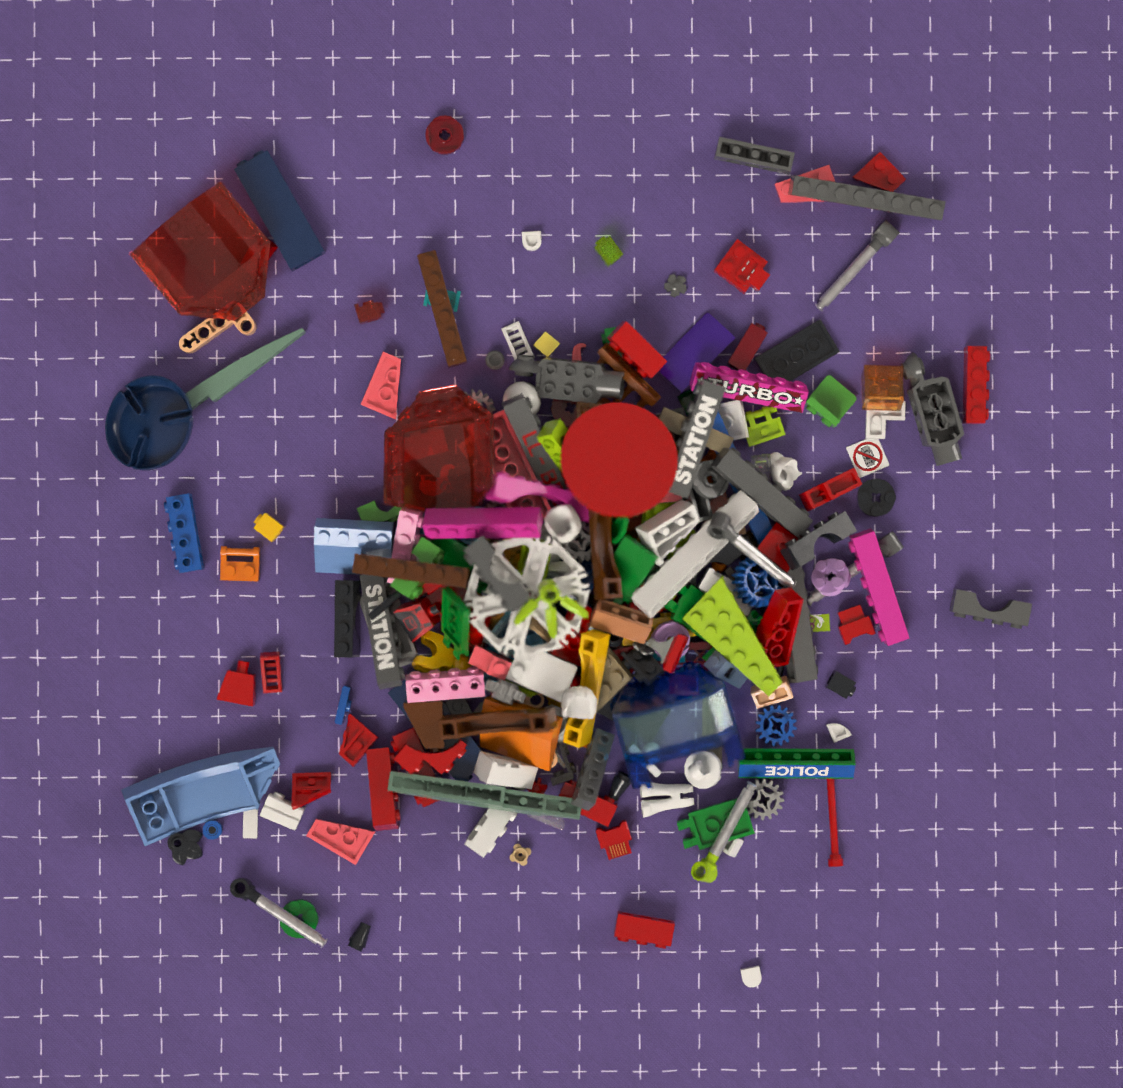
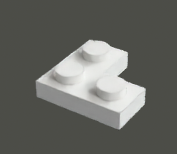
M866 400L865 439H885L886 420L904 421L906 401Z

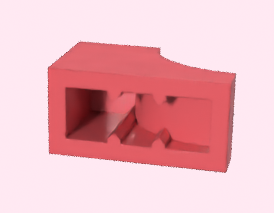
M475 644L468 664L483 670L486 674L505 681L512 661L508 657Z

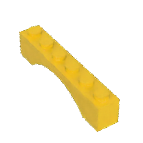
M592 629L582 633L579 648L582 665L580 686L591 689L597 698L598 706L610 635ZM596 713L593 719L569 717L565 727L563 742L578 748L591 743Z

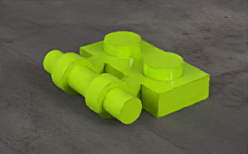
M762 406V409L745 412L746 422L748 421L750 426L747 427L749 438H746L748 447L786 435L780 417L774 419L771 417V413L777 412V408ZM762 416L765 417V422L755 423L754 419Z

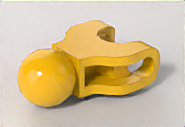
M427 631L421 636L422 644L430 648L432 657L419 655L412 661V667L422 673H429L431 670H440L442 672L452 668L467 670L472 665L468 664L469 657H466L464 654H461L460 659L457 660L453 655L454 649L451 647L447 648L443 644L444 636L433 631Z

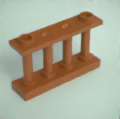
M608 343L597 352L600 355V359L597 362L604 363V365L609 364L615 372H624V377L622 378L627 382L622 399H614L611 402L608 398H602L597 403L598 405L621 403L632 391H636L641 396V399L636 404V406L641 408L646 404L652 407L660 400L661 396Z

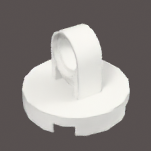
M699 750L692 753L686 759L684 766L685 776L694 787L699 789L710 788L721 779L722 763L713 752Z

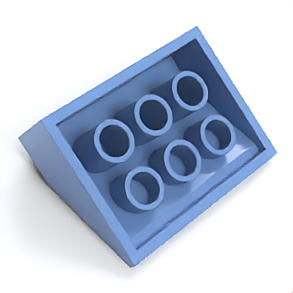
M317 518L314 526L315 572L363 575L352 573L355 553L391 558L394 522Z

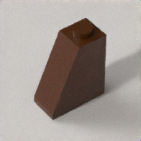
M443 700L404 702L403 707L424 748L429 749L430 752L441 751V748L445 747V739L440 738L438 720L444 717Z

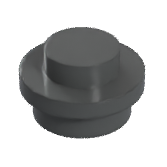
M491 351L487 354L485 361L490 369L498 370L504 365L505 359L501 352Z

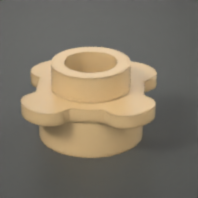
M515 844L513 846L514 851L509 858L512 862L516 861L520 865L525 866L528 856L531 855V849Z

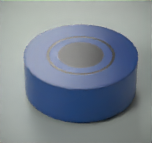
M210 820L203 826V834L207 839L214 840L222 834V825L217 820Z

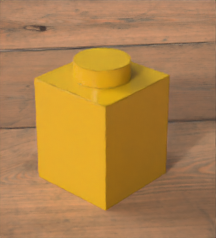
M264 513V515L259 514L254 521L256 524L254 529L271 542H274L285 528L268 513Z

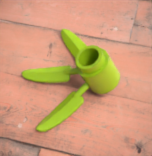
M545 579L538 586L540 596L535 600L531 598L522 607L514 619V624L518 625L539 606L538 602L541 599L548 603L549 608L545 609L548 632L552 639L557 635L556 608H552V603L558 599L561 601L560 604L573 613L583 618H588L589 615L580 604L570 597H561L555 581Z

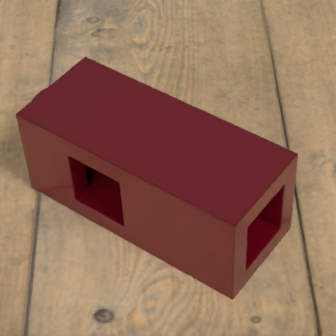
M757 322L755 325L751 323L727 364L736 370H746L768 334L765 331L766 328Z

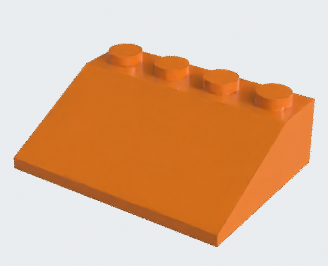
M491 694L484 699L482 712L535 708L517 702L508 705L493 699ZM556 715L558 726L551 732L527 733L509 731L480 734V747L543 770L551 771L563 717Z

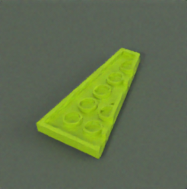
M721 576L687 612L683 620L767 696H770L782 684V679L766 655L762 644L758 641L743 611L739 608L723 576Z

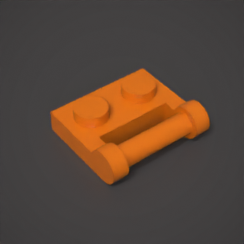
M221 546L220 580L259 581L260 547L247 549ZM253 556V562L227 561V557Z

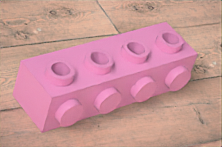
M405 504L400 510L391 558L416 561V556L412 554V551L421 539L420 530L424 519V508ZM388 578L387 582L392 583L394 578Z
M469 667L467 670L452 668L442 672L440 670H431L429 673L414 671L406 674L408 703L485 697L483 670L477 667Z

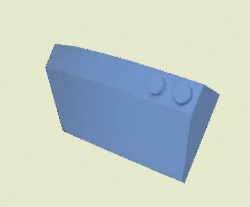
M274 747L230 752L172 768L121 789L141 839L144 845L147 846L173 833L210 820L253 809L258 810L260 800L263 794L266 793L272 781L271 778L275 770L277 771L280 762Z

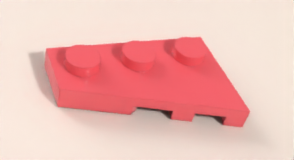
M830 165L798 175L835 182ZM791 178L775 184L781 203L824 202L817 199L788 195Z
M382 352L360 405L396 420L401 359Z
M316 819L306 836L356 865L376 831Z

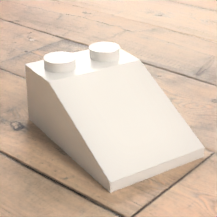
M518 650L519 654L517 658H514L506 679L562 703L563 694L569 689L578 667L545 652L520 658L521 650Z

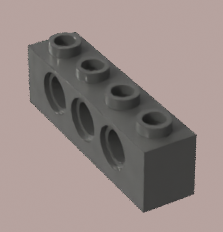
M719 137L714 159L789 175L795 152Z
M598 728L593 732L591 743L588 744L571 805L588 811L595 805L615 737L614 734Z

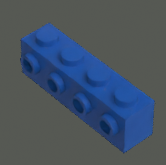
M192 494L166 497L167 502H164L165 512L169 513L170 521H167L169 532H172L173 535L171 548L172 551L176 552V558L174 559L175 569L179 570V573L205 569Z

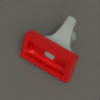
M678 634L665 642H658L650 638L647 646L655 649L660 654L663 670L674 673L689 637Z

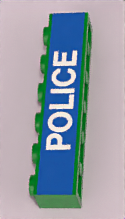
M739 748L737 762L738 778L853 779L856 764L854 749Z

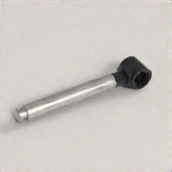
M238 878L231 883L230 892L233 896L242 898L245 901L250 900L314 944L318 943L321 945V948L327 943L328 939H324L322 934L256 891V887L249 879ZM240 882L246 887L244 893L238 891L237 887Z

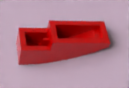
M851 468L799 494L808 512L863 484L855 468Z

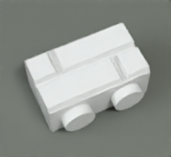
M278 792L270 793L260 816L295 831L305 811V807L292 810V801L284 799L285 795Z

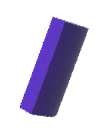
M707 312L664 356L667 363L658 372L682 393L690 385L695 362L711 363L735 337Z

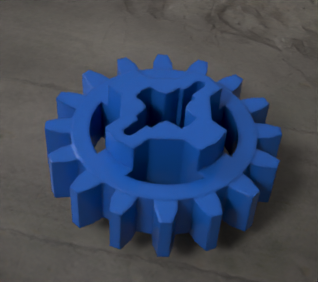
M779 704L776 709L770 705V710L763 708L764 714H758L761 719L760 721H755L759 725L755 730L756 732H761L758 736L760 739L765 737L764 743L767 744L771 741V745L775 746L776 742H778L782 746L783 740L788 743V737L795 736L792 730H797V727L793 726V723L797 722V720L791 719L793 712L786 713L787 707L781 710ZM772 713H781L783 716L774 717ZM766 718L768 720L767 727H765L764 729L763 723ZM771 718L777 723L780 722L779 729L781 732L775 728L772 729L773 723ZM788 722V730L787 732H785L784 727L785 724ZM775 733L778 734L780 737L772 738L769 735Z

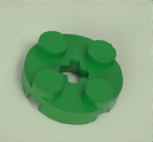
M297 899L284 906L283 909L293 916L302 914L304 923L314 930L316 929L319 918L316 908L311 902ZM280 921V926L287 935L293 938H305Z

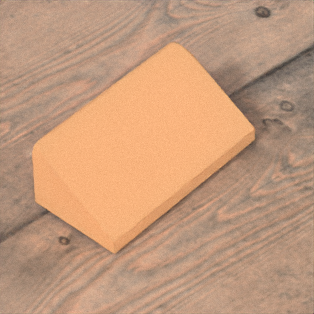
M787 676L780 677L782 684L770 696H767L756 685L751 687L750 694L757 709L793 698Z

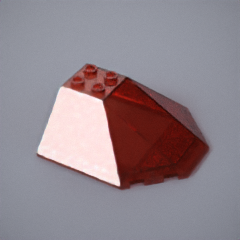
M221 181L190 201L160 225L129 254L179 315L235 321L265 297L270 241Z
M457 385L420 391L415 396L416 400L409 407L407 406L397 417L398 420L391 428L388 427L384 432L383 504L425 512L426 508H475L494 488V415L463 392Z

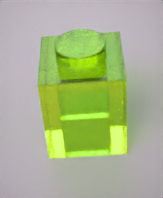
M603 236L595 242L594 250L607 268L623 257L622 251L610 236L607 238Z

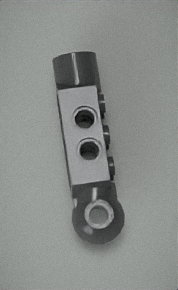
M912 352L905 362L901 363V372L905 380L910 379L911 386L907 390L922 445L932 449L936 466L960 460L962 455L958 440L964 435V430L949 378L938 377L924 380V364L921 358H918Z
M517 355V359L509 367V370L515 371V375L533 376V373H537L536 391L541 398L596 404L602 398L622 399L625 380L622 378L624 377V372L607 371L604 363L552 357L543 358L541 361H534V356Z

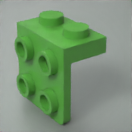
M828 375L809 396L805 405L811 414H817L822 418L820 421L824 425L834 428L854 404L856 396L831 375Z

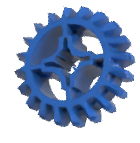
M749 557L740 561L739 566L734 568L737 573L731 575L735 578V581H732L731 584L736 586L733 590L738 592L736 598H742V603L748 604V607L760 608L761 606H768L774 591L781 589L778 585L780 582ZM752 567L758 568V571L751 572L750 569ZM762 591L763 595L758 597L755 593Z

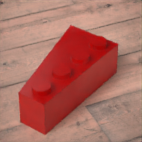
M792 588L774 591L755 633L774 667L789 664L804 601Z
M389 747L366 750L373 827L376 831L399 829L400 810L397 809L396 802H399L398 793L388 791L390 771H393L392 764H395L393 759L395 754L391 752Z

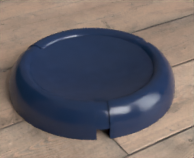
M155 375L137 378L125 386L127 388L125 392L119 391L114 397L105 421L106 440L112 454L125 466L142 471L156 470L173 462L187 446L193 429V410L186 393L170 379Z

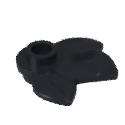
M187 829L183 833L171 834L167 840V845L172 850L173 860L177 864L184 865L187 858L198 859L202 857V850L197 842L203 834L194 829ZM180 840L181 843L180 845L175 846L174 841Z

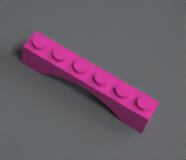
M497 472V474L489 476L486 499L506 503L523 495L541 496L550 499L559 506L562 504L571 505L580 517V521L589 523L588 508L572 495L569 488L563 490L560 489L559 485L554 484L546 486L543 485L542 481L538 480L529 482L526 481L525 477L514 476L513 478L509 477V474L505 472Z

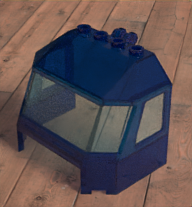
M686 662L682 667L676 668L674 673L665 671L648 687L644 682L639 683L633 677L615 695L610 704L632 789H639L641 785H646L647 789H653L647 766L723 746L729 768L734 765V760L741 761L745 759L726 685L722 679L716 677L707 667L698 662Z

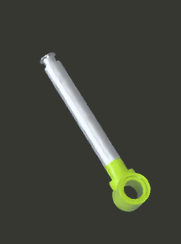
M747 782L748 785L743 788L706 858H702L701 861L694 863L692 866L691 875L695 880L711 883L717 878L716 862L752 798L754 788H757L754 783Z

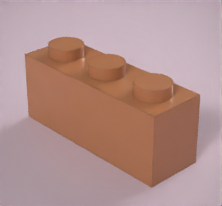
M601 599L597 600L592 611L589 627L645 644L652 629L653 617L650 619L641 611Z

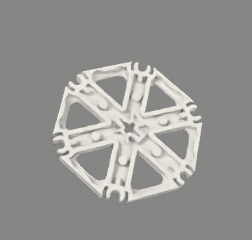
M549 536L544 543L540 542L539 538H536V541H533V538H513L490 544L496 550L491 560V570L494 576L505 583L520 581L522 585L525 584L528 587L524 586L528 592H532L531 596L534 600L536 599L535 595L537 597L540 596L538 586L542 581L548 556L552 553L558 554L570 567L571 572L569 575L551 580L556 582L561 597L576 595L579 600L578 604L585 609L590 590L582 591V589L588 588L589 584L583 585L580 580L587 577V574L583 573L578 576L579 572L585 570L554 538L551 546L548 545L550 543ZM520 545H527L529 547L523 576L503 557L502 553L505 549ZM474 565L464 602L473 601L465 605L474 609L469 618L474 616L477 618L469 621L500 653L502 647L506 646L504 655H507L509 649H514V658H517L518 650H521L520 658L563 648L564 646L560 644L559 640L567 645L568 642L564 638L565 635L570 634L573 638L575 637V633L570 630L571 628L578 634L582 617L575 614L572 621H565L556 611V637L546 644L535 647L526 646L525 638L532 615L548 631L545 609L549 608L548 603L541 599L538 602L539 606L518 625L514 624V619L522 607L514 613L512 612L506 636L498 639L484 625L483 621L487 616L506 612L507 610L500 603L503 600L499 595L477 596L476 588L479 576L476 573L478 568Z

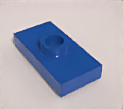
M344 685L342 687L335 724L342 725L346 711H350L352 701L349 700L352 686Z

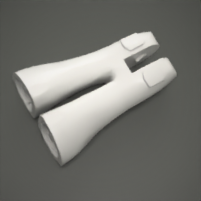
M640 781L641 798L671 796L666 799L641 800L643 818L665 810L695 805L694 798L683 797L680 799V793L693 792V785L659 784L650 781Z

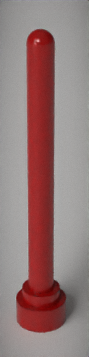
M827 779L831 842L828 867L844 866L843 858L839 854L835 784L834 779Z

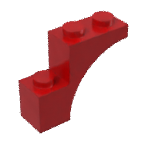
M460 739L450 748L439 752H423L405 744L393 759L410 774L414 771L417 773L423 767V760L428 762L440 774L448 773L453 768L454 764L452 762L456 757L460 759L467 751L465 749L467 744Z

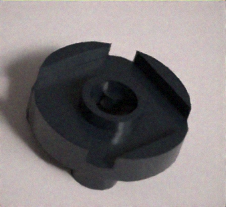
M878 478L865 481L857 492L858 507L869 516L878 517L887 514L893 508L896 500L893 487L887 481ZM872 493H879L881 495L879 497L880 502H872Z

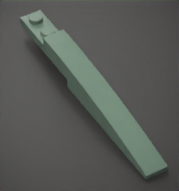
M301 328L255 350L191 389L186 395L189 398L192 410L209 397L213 402H217L306 333L305 330Z
M390 771L388 791L508 812L580 820L581 808L571 805L572 798L511 790L502 786Z

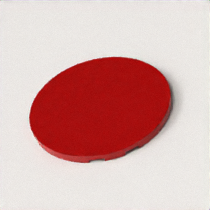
M607 403L586 411L570 426L561 447L560 466L563 479L570 492L582 505L600 515L626 518L646 512L664 499L676 477L678 455L672 435L663 422L654 414L644 408L628 403Z

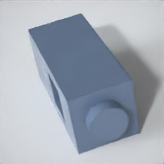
M717 650L713 652L704 664L716 677L739 689L748 679Z

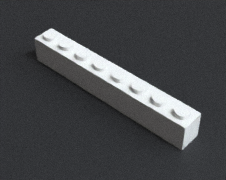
M740 490L737 494H733L729 498L728 503L724 507H720L716 512H724L729 515L731 524L734 526L733 530L738 533L759 513L757 503ZM709 520L704 522L696 534L694 533L689 537L688 542L683 547H679L675 551L674 556L669 561L667 560L661 565L660 570L656 574H652L647 579V583L642 588L639 587L633 593L631 598L634 604L650 619L729 542L727 539L712 538L707 533Z

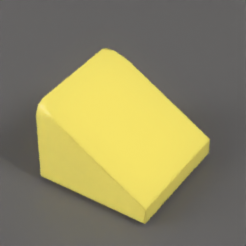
M545 331L533 346L545 357H549L560 343Z

